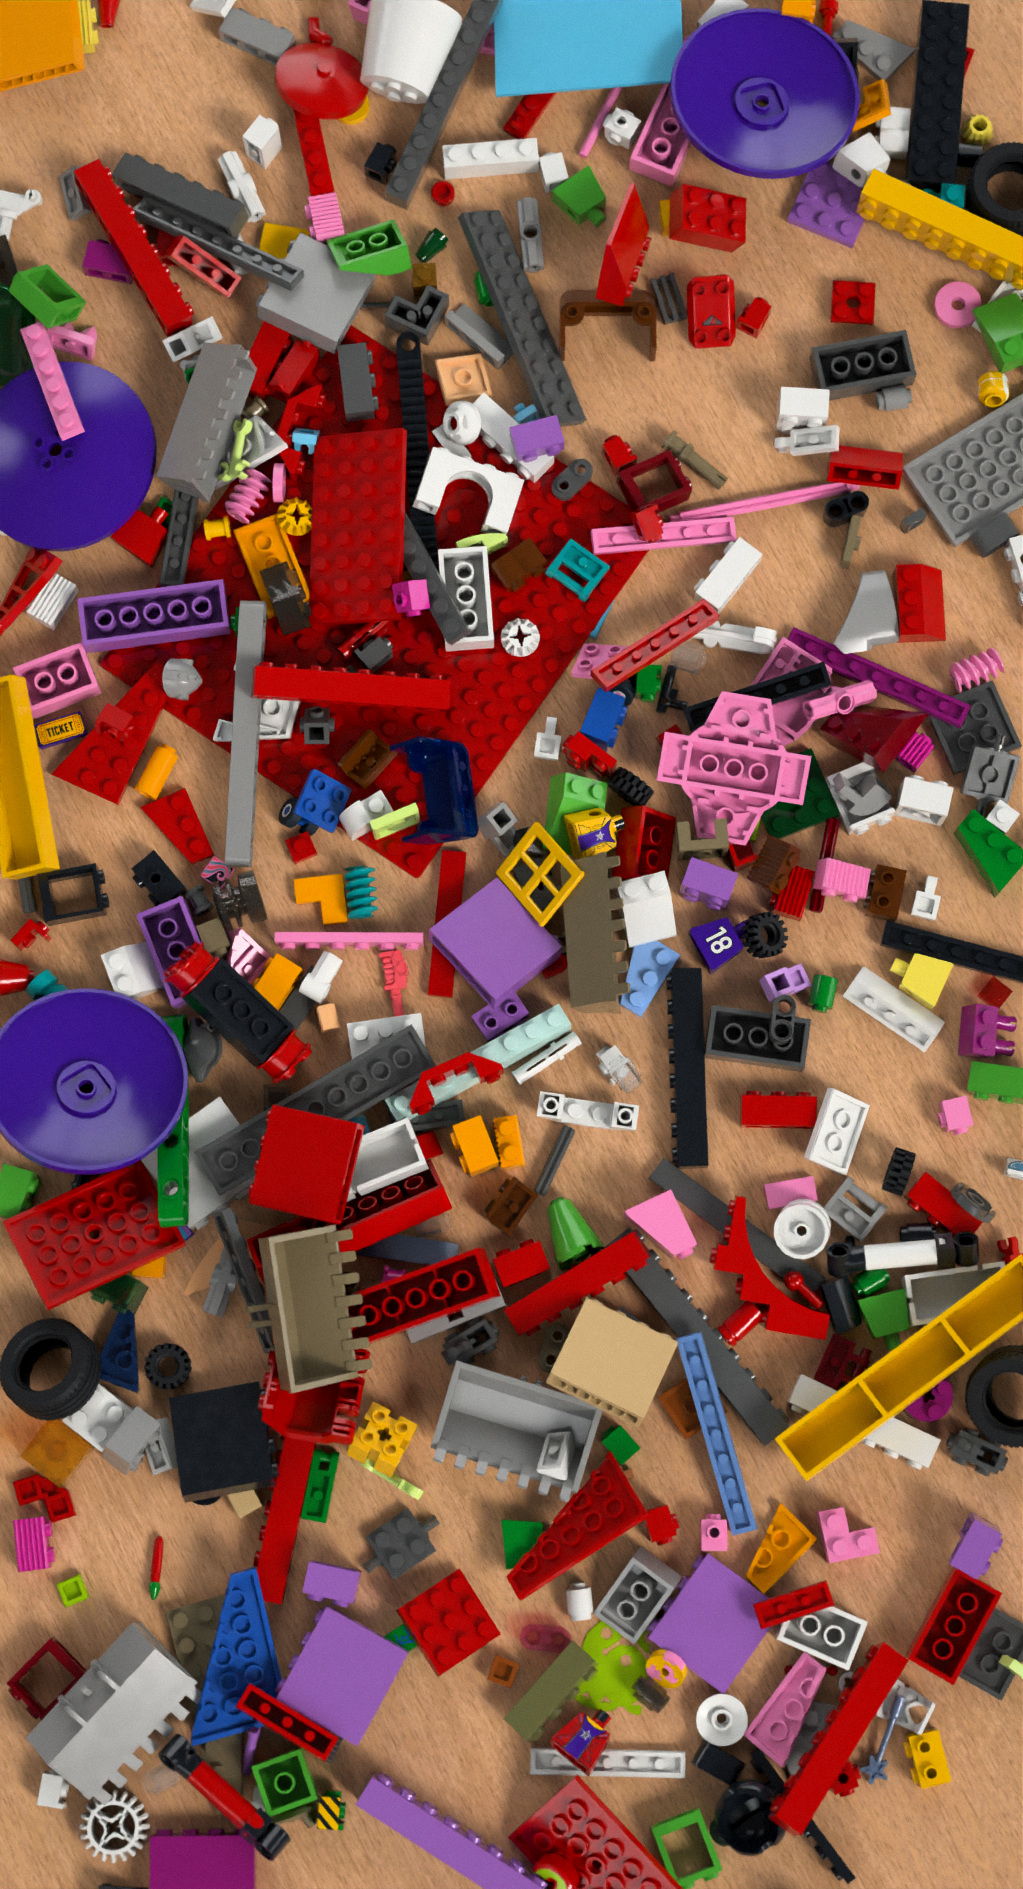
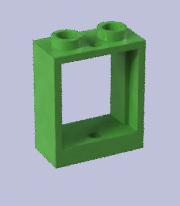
M48 264L17 272L13 276V283L8 290L48 329L77 320L86 304V301Z
M699 1807L650 1826L667 1872L683 1889L693 1887L695 1885L694 1881L702 1878L704 1881L712 1880L719 1876V1871L723 1870ZM697 1822L713 1864L677 1878L661 1836Z

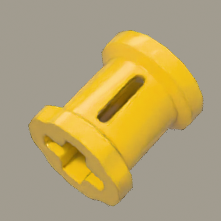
M224 516L223 519L203 520L207 541L214 537H231L228 516Z

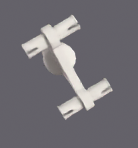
M29 189L25 195L0 190V241H9L13 220H17V217L24 212L42 204L43 198L39 191Z

